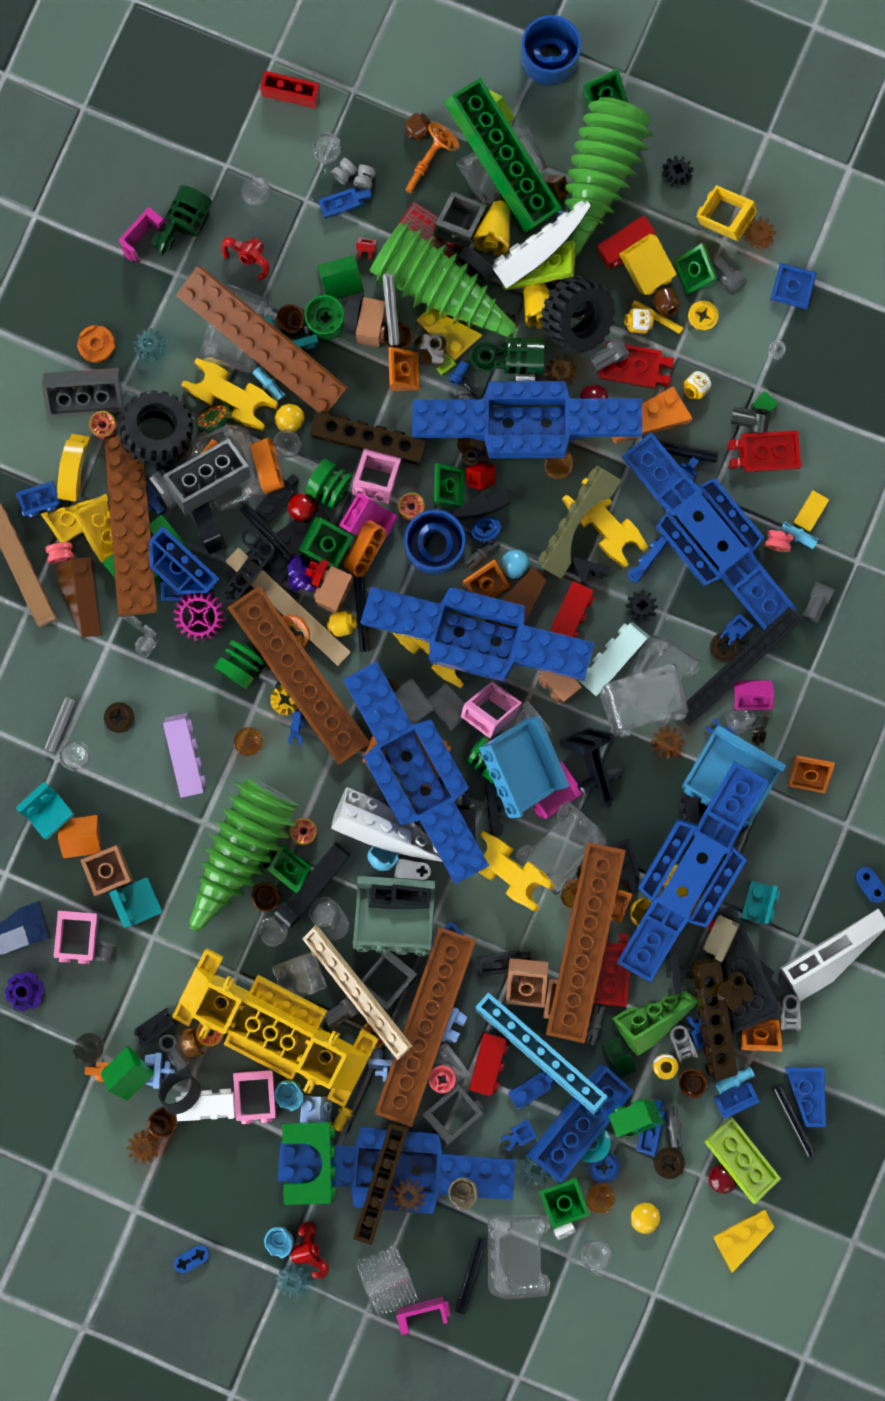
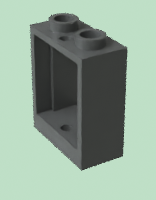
M451 192L435 224L433 236L463 248L465 246L470 247L473 236L484 219L487 205L461 194ZM451 207L476 216L469 230L445 221Z
M391 951L383 953L361 980L365 985L385 959L389 960L408 976L388 1002L384 1001L366 986L381 1007L386 1010L390 1008L417 975L413 969Z
M457 1083L449 1092L445 1093L423 1112L426 1120L448 1145L484 1114L482 1111L483 1105L477 1098L473 1100L469 1096L471 1091L465 1084L460 1085ZM458 1091L476 1113L455 1132L450 1134L433 1112Z

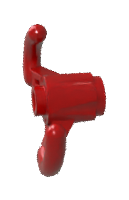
M226 237L222 241L221 252L225 259L230 257L228 246L238 252L241 263L252 265L255 262L263 268V271L257 276L258 280L262 281L267 278L270 266L268 260L261 256L264 246L260 240L252 238L243 243L232 237Z
M306 1221L302 1223L298 1231L300 1236H304L302 1243L293 1246L290 1258L294 1264L308 1263L320 1269V1272L314 1271L312 1277L321 1280L327 1276L329 1266L319 1256L320 1250L314 1241L317 1230L315 1224L311 1221Z

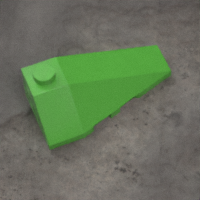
M684 990L682 994H671L665 996L661 1001L655 1003L650 1001L645 1003L646 1006L637 1009L634 1007L628 1008L612 1018V1021L627 1046L639 1056L653 1047L698 1002L687 990Z

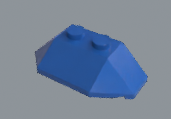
M163 526L149 540L150 568L178 594L207 593L219 580L210 569Z

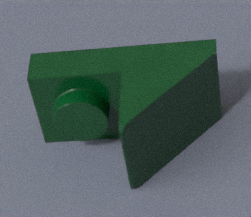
M620 1035L602 1043L619 1078L637 1071Z

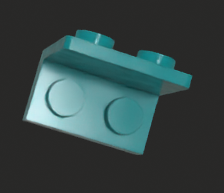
M43 782L16 807L18 812L32 823L45 840H48L74 816L72 810L59 794L46 782Z
M148 878L109 892L124 928H129L162 913Z
M750 881L740 918L760 924H768L769 921H772L775 910H772L774 902L777 903L780 891H777L778 886H769Z

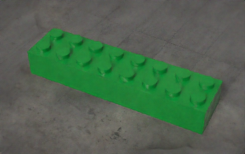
M481 77L444 101L445 106L524 232L532 229L562 209Z

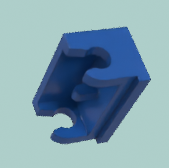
M749 1081L740 1084L737 1088L734 1087L713 1097L724 1119L760 1102Z

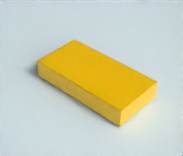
M813 490L793 524L810 533L829 499Z

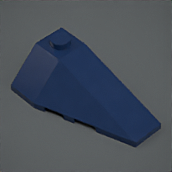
M40 901L21 907L0 923V956L52 938Z

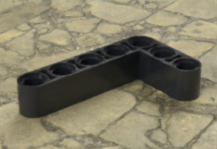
M335 843L304 880L299 892L294 893L287 902H284L273 917L288 929L292 928L351 854Z

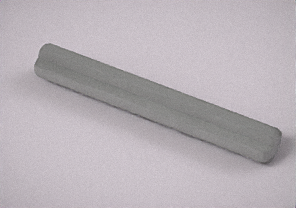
M392 273L383 274L388 340L389 344L394 346L400 343L394 276Z

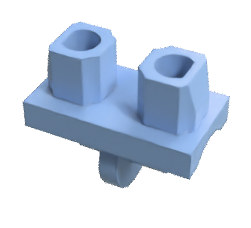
M453 1007L442 1038L444 1042L447 1040L456 1043L460 1033L450 1028L453 1022L464 1026L467 1016L459 1012V1009Z
M374 1049L368 1061V1068L382 1069L376 1070L375 1076H383V1082H386L389 1074L387 1070L391 1068L394 1055L391 1053L390 1060L382 1059L383 1050Z
M164 1052L145 1055V1064L147 1066H155V1074L145 1084L153 1086L154 1089L161 1087L162 1073H164V1081L170 1076V1073H176V1069L170 1068L171 1061H165V1068H163Z

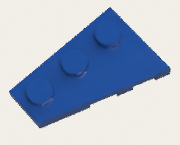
M785 1067L806 1127H826L824 1067Z

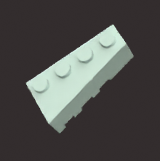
M634 622L629 623V625L624 624L618 630L620 635L616 639L611 638L605 645L607 650L603 654L599 652L592 660L594 664L591 668H588L585 681L579 680L595 696L605 688L616 673L621 670L650 637Z

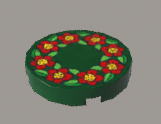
M214 404L204 409L197 416L195 425L201 433L203 431H206V433L216 432L227 424L226 421L228 418L229 420L231 419L232 412L227 404Z

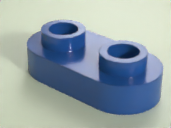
M868 867L858 869L855 874V880L866 897L874 903L882 902L885 899V887L875 872ZM865 873L869 875L867 881L863 879ZM876 889L880 891V895L878 897L874 895V891Z

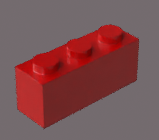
M264 70L260 91L262 97L316 109L320 95V86L316 82Z
M643 215L597 245L596 252L608 269L612 267L617 268L623 263L619 253L647 235H656L657 233Z
M573 581L550 632L576 638L579 632L576 630L578 623L583 624L587 615L584 613L586 606L591 607L595 598L592 596L593 590Z
M486 1032L483 1033L469 1086L470 1091L492 1096L493 1092H497L499 1081H496L497 1074L502 1073L504 1062H501L502 1055L507 1054L509 1043H506L507 1038Z

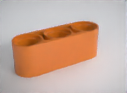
M267 437L252 443L251 451L263 492L267 494L283 488L284 482L272 440Z
M374 521L365 522L343 562L344 568L357 577L364 576L386 538V530Z

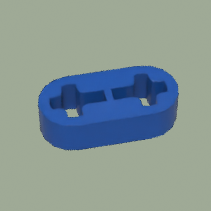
M199 1244L182 1253L174 1261L175 1270L179 1273H186L204 1263L209 1257V1249L207 1246ZM197 1249L205 1251L203 1259L201 1257L193 1258L197 1253ZM180 1259H182L183 1261L187 1259L191 1260L187 1263L186 1269H184L183 1266H178V1264L180 1263Z

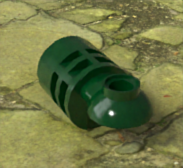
M180 186L164 218L166 225L163 231L157 229L151 242L152 245L156 246V250L161 257L165 252L169 253L176 239V236L173 235L175 230L191 237H195L198 234L213 203L208 196L189 186Z
M505 337L504 347H497L488 342L479 343L471 351V363L476 369L483 372L504 369V374H543L544 338ZM488 356L490 360L483 361L481 357Z

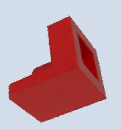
M479 462L477 465L466 468V485L468 487L483 490L496 483L494 465Z

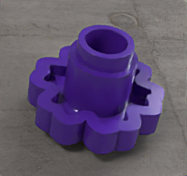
M295 556L290 561L287 568L290 575L288 585L291 589L299 591L305 588L308 592L317 590L318 587L311 584L313 577L305 575L306 569L309 568L311 562L310 559L305 560L302 556Z
M29 971L24 972L22 975L16 973L8 980L10 987L5 989L6 1000L12 1002L14 1009L25 1011L28 1008L35 1009L42 1003L41 996L45 994L44 982L38 981L37 974ZM24 988L27 989V995L23 993Z

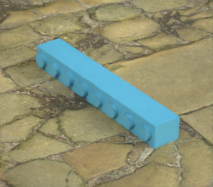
M487 993L475 1007L479 1015L592 1114L595 1115L607 1101V1095L490 993Z

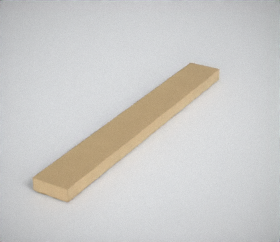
M238 548L225 562L237 572L248 556ZM254 561L249 563L250 570L255 571L259 568ZM263 570L260 572L251 586L254 589L260 586L273 606L283 616L293 614L303 618L306 622L305 624L310 629L309 640L338 666L351 652ZM242 575L241 577L248 582L247 577Z
M318 926L313 927L303 938L304 942L395 1058L400 1059L412 1047L411 1043Z

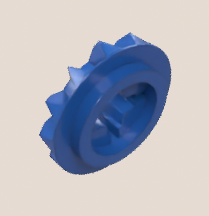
M482 517L472 525L471 534L475 541L479 540L481 543L488 541L490 543V539H497V534L501 533V524L495 517ZM487 528H489L490 531L488 530V531H486V533L484 534L483 530H487Z
M610 1152L602 1160L589 1163L588 1165L590 1175L600 1183L613 1181L620 1170L618 1159ZM603 1159L606 1165L612 1166L606 1169L605 1175H603L602 1169L596 1168V1166L602 1165Z

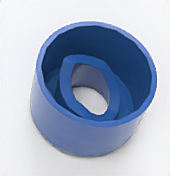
M557 15L542 16L529 24L522 37L521 63L524 71L532 80L543 85H557L565 82L574 74L578 67L581 51V38L577 28L566 18ZM545 46H555L561 51V55L557 57H544L540 54V50Z
M441 510L422 512L412 519L406 529L404 538L406 554L411 564L419 571L429 575H441L453 570L461 561L465 551V533L460 522L450 513ZM430 534H440L446 539V549L439 556L430 555L424 548V540Z

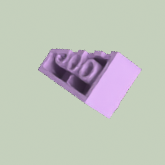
M188 713L166 717L163 726L180 797L203 793L207 783L205 776H201L200 768H202L201 758L197 757L196 750H198L196 738H193L192 731H194L192 720L189 719Z

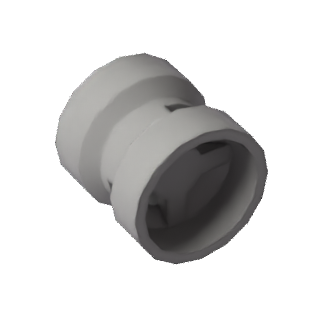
M343 158L340 161L339 167H335L331 173L340 183L345 185L349 181V177L357 172V168L348 159Z
M359 165L358 176L355 177L353 184L361 189L369 188L371 190L372 179L375 178L377 171L370 166Z

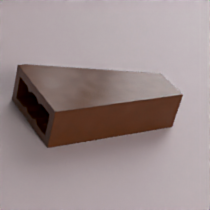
M532 568L502 599L503 601L525 607V623L547 582L545 579L546 575L540 569L535 570ZM485 619L487 622H489V623H491V624H495V625H499V626H503V627H507V628H511V629H516V628H518V627H515V626H511V625H507V624H503V623H499V622H495V621H491V620Z

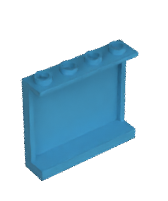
M540 716L523 720L479 747L482 759L487 765L490 777L493 779L497 793L503 802L505 812L509 818L522 817L523 811L554 791L565 789L569 786Z
M718 725L681 787L685 789L684 793L693 798L696 795L702 799V804L708 806L734 761L769 780V783L743 825L744 828L745 826L749 827L752 826V821L786 765Z

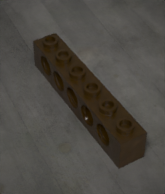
M326 411L315 413L310 431V436L314 439L364 451L365 448L401 458L402 462L421 466L426 448V441L423 438H412L399 430H394V432L387 431L386 427L376 425V427L368 426V423L364 421L352 422L350 418L345 416L333 417L331 413ZM330 424L337 425V429L334 432L327 430ZM348 429L356 431L355 435L351 437L347 436L345 432ZM372 434L374 439L372 441H365L364 436ZM389 438L392 440V444L384 446L382 441ZM403 443H408L411 448L408 451H403L400 446Z
M715 958L691 962V977L695 982L694 996L698 1002L696 1011L701 1021L699 1030L704 1041L702 1050L707 1060V1064H705L706 1072L715 1080L736 1076L738 1072L728 1006L725 999H717L716 995L718 986L724 982L721 962ZM709 977L710 981L705 985V979ZM712 996V1002L708 1004V998ZM715 1015V1021L711 1023V1017ZM718 1034L717 1041L713 1042L714 1036ZM721 1053L720 1060L716 1061L717 1055Z
M391 1121L389 1123L353 1237L354 1240L369 1245L373 1243L409 1129L407 1126Z

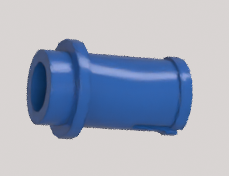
M461 360L453 374L449 375V381L456 386L462 384V379L468 369H470V365Z

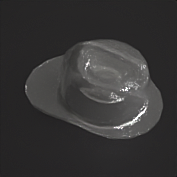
M320 897L311 904L309 916L313 924L318 926L329 940H339L347 934L349 921L333 899Z

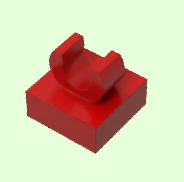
M358 238L356 243V250H359L358 257L361 258L362 252L366 251L369 254L368 259L371 260L373 252H375L377 247V240Z
M323 559L319 565L316 562H310L305 575L313 577L312 585L316 587L320 585L329 562Z

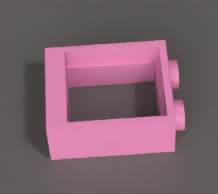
M364 448L353 481L352 495L357 496L359 492L371 500L389 504L400 469L401 458ZM364 468L391 474L387 487L361 481Z
M491 681L464 704L460 717L491 739L518 715L522 702ZM490 699L507 713L496 720L479 708V706Z
M58 911L54 958H59V962L69 963L71 959H78V963L90 964V960H95L100 914ZM64 919L91 921L88 955L61 953Z
M258 1070L233 1073L236 1121H241V1124H251L253 1120L261 1119V1123L273 1122L272 1118L277 1117L274 1097V1071ZM268 1079L270 1113L242 1115L240 1081Z

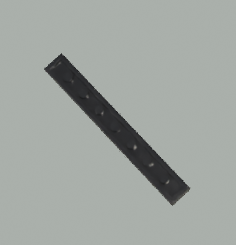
M788 607L678 708L676 712L690 725L802 620Z

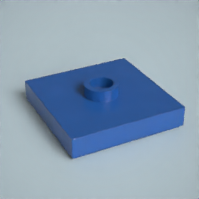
M780 263L770 300L807 310L817 272Z

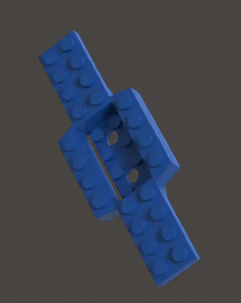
M565 381L489 382L484 399L413 400L412 438H472L485 442L489 458H565L571 440L583 437H642V398L570 399ZM492 405H563V406L560 407V408H558V407H553V408H539V407H534V408H520V407H516V408H500V407H497V408H494ZM511 419L514 425L511 428H505L503 426L504 420ZM549 419L552 425L544 428L541 426V421Z
M652 432L622 455L621 458L666 511V514L655 529L661 536L666 538L668 545L703 587L722 579L763 630L788 607L793 612L797 609L753 554V551L764 536L716 478L697 486L685 474ZM700 511L703 513L704 518L701 522H696L693 519L694 512ZM673 516L678 517V519L683 523L687 530L697 540L701 547L716 563V565L719 567V572ZM719 541L727 542L728 549L726 551L718 550L717 544Z
M371 587L360 622L361 625L401 634L429 643V661L431 664L502 682L506 681L514 666L530 667L585 681L595 645L593 642L526 626L525 607L523 605L452 587L449 588L440 604ZM448 610L515 626L518 628L511 629L463 617L460 615L449 613ZM456 628H463L465 634L462 637H456L454 635ZM493 637H500L502 643L500 646L494 647L491 644V639Z
M377 661L343 679L378 743L363 758L400 826L417 821L422 823L454 884L488 867L487 860L455 804V801L469 787L432 720L411 724ZM415 732L418 738L420 739L423 747L425 748L429 758L431 759L434 767L436 768L445 787L447 788L450 796H448L445 793L436 774L434 773L431 765L429 764L425 754L423 753L420 745L418 744L414 736ZM382 751L386 752V754L388 755L392 765L394 766L398 776L400 777L403 785L405 786L409 796L411 797L415 807L418 810L417 814L414 811L410 801L408 800L405 792L403 791L399 781L397 780L393 770L391 769ZM404 751H410L413 756L412 760L404 762L401 759V754ZM422 785L430 786L431 793L428 796L421 795L420 787Z
M734 761L698 824L677 819L638 886V889L652 902L617 960V964L651 983L687 922L708 927L747 861L746 857L733 844L769 780ZM694 833L695 837L692 843L690 844L685 855L683 856L682 860L677 866L668 884L666 885L662 894L660 896H657ZM699 853L707 854L708 860L706 863L702 864L697 861L696 857ZM681 886L688 889V894L685 897L677 895V889Z
M361 1126L355 1146L332 1145L336 1147V1158H333V1166H336L337 1172L336 1178H333V1186L351 1187L355 1208H363L369 1187L359 1185L361 1183H371L374 1174L372 1164L378 1161L381 1151L370 1149L382 1148L387 1128ZM408 1130L402 1151L406 1152H401L391 1185L428 1188L432 1192L390 1188L383 1210L433 1214L439 1194L449 1195L448 1189L451 1183L459 1177H467L476 1184L478 1198L513 1200L516 1160L442 1153L438 1133ZM281 1141L278 1181L295 1183L314 1181L322 1170V1158L318 1150L309 1144H283V1141ZM413 1165L421 1166L422 1173L419 1176H414L411 1173Z

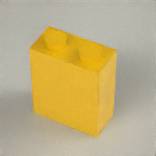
M649 234L619 253L641 294H653L657 291V287L670 283L673 280L672 278L677 275L656 235Z

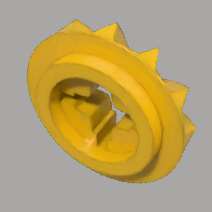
M709 301L694 303L688 313L690 325L694 326L696 330L705 331L712 329L718 321V310L715 305ZM706 309V317L708 319L704 318L703 321L699 322L700 316L698 313L702 314Z
M282 685L275 688L270 698L272 708L281 715H290L297 711L298 708L291 698H289L291 706L286 703L279 705L282 701L280 694L288 696V693Z

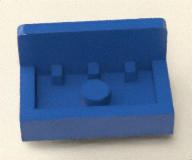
M53 480L16 492L23 516L33 517L44 509L47 512L57 509V505L61 502L57 498V490Z

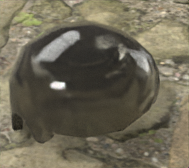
M85 1033L76 1040V1045L73 1049L76 1060L82 1063L97 1061L104 1051L103 1040L94 1033Z

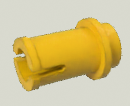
M347 1106L339 1108L340 1112L332 1124L337 1131L342 1132L349 1117L353 1116V1110Z

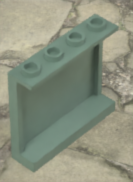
M358 876L353 949L359 952L376 950L377 953L395 951L396 954L401 955L407 954V952L415 953L419 956H425L427 953L430 954L435 881ZM372 884L384 886L396 884L431 889L430 908L383 909L368 907L369 889Z

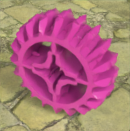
M209 592L207 596L205 593L200 595L199 593H193L194 596L186 594L187 598L181 596L182 602H177L176 606L178 608L174 609V613L178 614V616L174 617V621H180L176 627H183L181 634L187 631L189 632L187 638H190L193 634L195 641L198 640L199 636H201L202 641H205L206 634L211 639L213 637L212 632L218 634L219 630L217 628H222L223 624L221 622L226 619L224 616H221L225 614V609H219L223 606V603H216L219 597L216 596L212 599V592ZM203 601L207 604L202 607H199L196 604H192L191 602ZM186 606L189 608V612L192 615V618L189 622H187L185 618ZM211 608L215 614L214 623L210 621L207 614ZM204 611L202 617H199L195 621H193L196 618L197 613ZM199 623L202 624L204 627L207 626L208 628L196 629L192 626Z

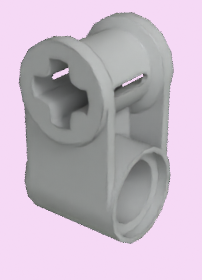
M398 859L395 864L394 878L429 880L431 878L432 871L426 863ZM422 867H424L425 870L428 872L427 874H424V877H421L420 873H417L418 871H421Z
M785 994L780 1000V1006L783 1010V1013L779 1016L780 1030L796 1029L801 1031L800 1000L793 994ZM789 998H793L795 1001L792 1008L786 1007V1001Z
M676 1024L669 1031V1036L677 1060L681 1064L683 1060L691 1057L696 1058L698 1055L687 1029L680 1024ZM677 1029H682L684 1033L680 1039L674 1037V1032Z

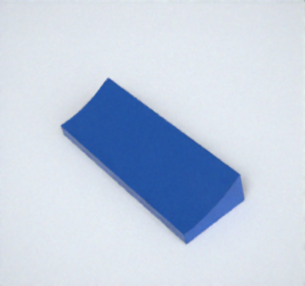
M599 1064L588 1078L589 1081L608 1096L607 1101L595 1115L573 1097L527 1154L532 1161L559 1183L563 1182L610 1122L609 1115L614 1113L615 1108L623 1106L634 1092L604 1065Z

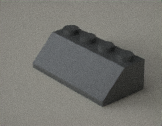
M120 368L44 373L42 389L48 418L91 415L98 411H107L109 413L124 411Z
M229 438L163 475L175 501L185 515L251 477L249 465Z

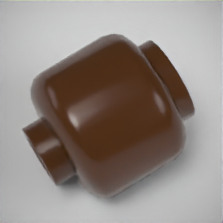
M415 112L404 122L406 127L404 132L411 140L415 138L420 141L430 133L428 127L431 121L423 112L421 114Z
M660 288L653 298V303L660 315L670 317L679 311L681 301L674 289Z

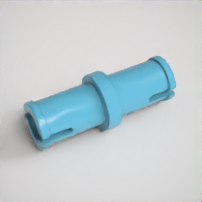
M262 366L253 371L252 374L261 382L262 388L267 390L276 402H279V400L286 396L275 383L276 380L271 378Z
M786 521L780 529L787 536L788 534L793 535L794 542H800L812 550L819 540L804 532V529H798Z
M747 1066L738 1071V1075L725 1078L714 1084L717 1091L722 1094L733 1087H739L741 1083L755 1077L751 1067Z

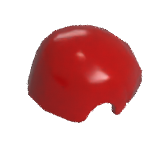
M299 493L293 496L288 503V514L295 521L302 522L312 519L313 513L318 511L317 501L308 494Z

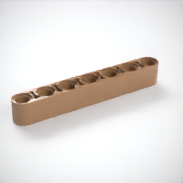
M0 503V548L39 628L56 621L57 617L3 504Z

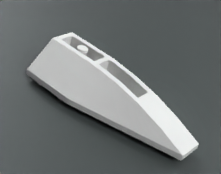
M583 200L573 206L574 210L569 213L564 212L557 218L556 222L547 224L541 229L542 231L530 236L523 244L519 245L517 243L509 249L510 253L506 256L502 254L494 259L493 270L506 288L538 267L555 252L579 224L591 206L589 202H583Z
M346 787L334 813L331 829L384 850L442 862L428 834L423 833L418 825L410 823L400 826L389 806Z
M876 909L780 967V971L796 997L802 1001L832 983L885 930V918L880 910Z

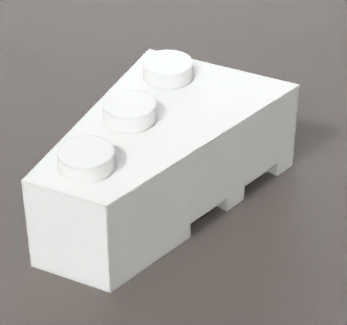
M231 1088L219 1089L220 1093H212V1090H202L198 1101L192 1108L184 1113L177 1114V1121L218 1119L228 1117V1119L235 1118V1094L231 1092ZM188 1091L180 1092L181 1096L176 1097V1102L183 1099Z

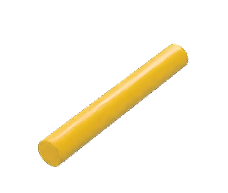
M633 301L632 307L647 309L653 315L654 320L678 334L682 332L683 327L639 301Z

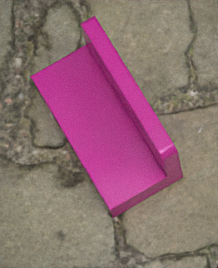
M737 681L733 684L735 692L734 710H773L774 690L772 681Z

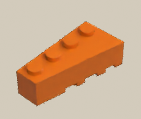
M674 386L642 403V436L648 435L651 432L655 434L659 431L691 423L693 418ZM611 437V438L613 439V441H614L615 444H618V443L626 442V441L633 440V439H636V438H639V437Z

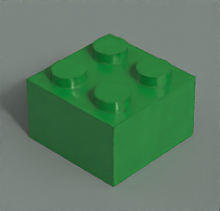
M315 517L298 551L318 562H321L322 559L329 562V568L331 566L337 568L354 536L322 518Z
M642 1098L632 1101V1106L615 1108L614 1113L609 1115L617 1138H630L664 1124L656 1101L642 1100Z

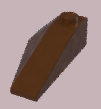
M88 557L71 559L56 564L58 585L82 638L102 636L94 560Z

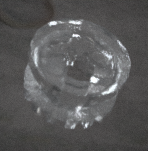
M779 340L773 341L768 348L769 356L774 359L781 358L786 351L785 344ZM775 345L782 348L780 354L772 351Z

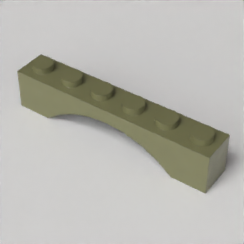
M596 466L590 472L587 483L580 488L579 496L570 505L567 516L560 521L559 529L550 538L547 549L539 556L537 564L562 579L571 564V542L579 522L593 506L602 500L612 497L621 482L619 478L599 466Z

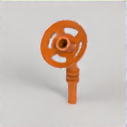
M437 122L429 124L428 128L434 138V143L424 159L419 161V165L416 166L415 173L405 189L408 193L413 192L421 176L425 175L429 168L428 164L439 148L443 147L450 151H457L459 149V142L453 133Z

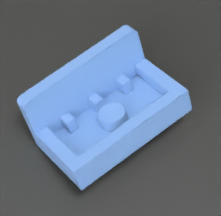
M304 1095V1100L301 1104L300 1122H330L332 1101L327 1099L328 1096Z

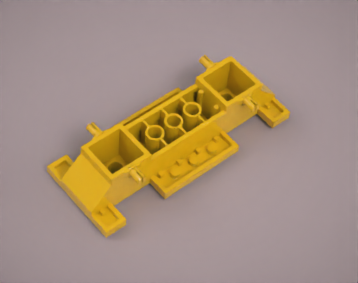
M206 948L180 998L172 1018L187 1026L191 1025L194 1018L203 1025L199 1036L203 1039L207 1038L210 1029L217 1030L223 1034L228 1033L223 1045L290 1080L294 1079L297 1072L302 1074L308 1080L303 1089L304 1092L308 1090L307 1093L311 1094L315 1084L323 1085L331 1089L327 1099L345 1107L379 1037L362 1029L354 1045L339 1038L340 1034L338 1032L336 1034V1031H332V1034L319 1028L327 1010L260 975L256 977L250 991L234 984V978L231 979L230 976H227L225 979L216 974L224 957ZM219 997L226 999L227 1005H221ZM322 1052H328L331 1055V1059H325L322 1056Z

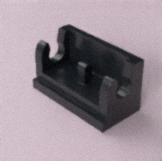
M165 1008L135 1028L134 1035H137L140 1040L139 1043L143 1047L175 1026L177 1022L172 1018L169 1010Z

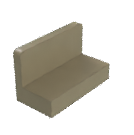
M718 915L703 950L715 955V959L722 962L728 953L740 924L722 915Z

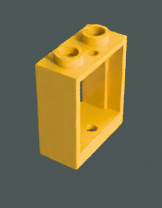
M716 185L713 191L709 192L706 202L699 208L696 217L701 226L738 242L758 210L754 201ZM721 200L741 208L730 227L710 219Z

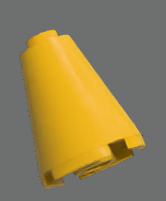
M499 200L491 205L473 236V245L483 253L487 254V251H491L496 256L504 255L509 249L510 208L505 201Z
M545 283L523 287L525 323L529 328H532L531 326H536L537 329L544 328L541 322V318H543L541 312L542 308L545 307V299H548L550 295L548 294L550 291Z

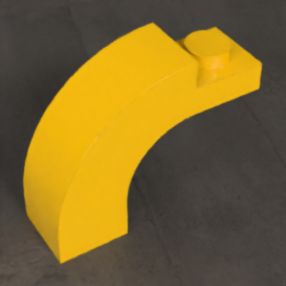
M71 434L70 439L66 440L58 474V499L77 501L81 491L82 465L90 445V437Z

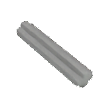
M68 697L64 699L45 745L46 750L55 752L74 707L75 700Z

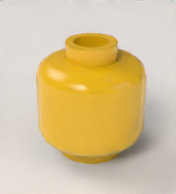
M347 610L331 614L327 622L329 632L333 633L336 637L350 635L354 632V628L357 627L354 614H350Z

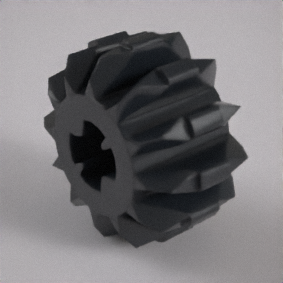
M676 155L673 160L668 158L667 164L662 166L664 171H662L661 176L666 177L664 179L665 183L671 182V188L674 184H677L679 189L681 184L686 186L688 185V180H692L693 175L691 173L694 169L689 167L690 161L684 162V156L681 157V160H678Z
M641 590L639 596L635 591L633 592L634 598L630 596L627 598L630 603L626 604L625 608L631 609L627 612V615L633 613V621L639 617V623H642L644 617L648 622L650 621L649 615L653 617L656 615L653 610L658 609V605H653L652 603L656 602L657 599H649L652 593L649 592L647 596H644V590ZM640 602L644 603L643 606L646 605L643 611L639 610L640 607L637 608Z

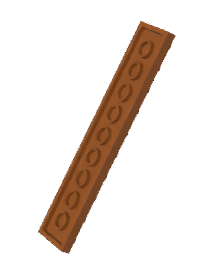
M200 265L195 268L176 294L178 298L318 413H321V411L329 412L347 389L346 385Z
M120 435L108 436L104 438L118 615L119 617L157 613L155 572L150 568L149 560L151 526L145 465L139 463L138 458L136 460L131 458L130 452L127 453L124 450Z
M260 586L227 607L338 765L370 744Z
M590 842L586 844L546 1035L585 1043L626 850Z
M439 927L403 1030L404 1036L411 1043L412 1047L400 1059H396L394 1056L375 1111L376 1115L412 1127L475 945V939Z

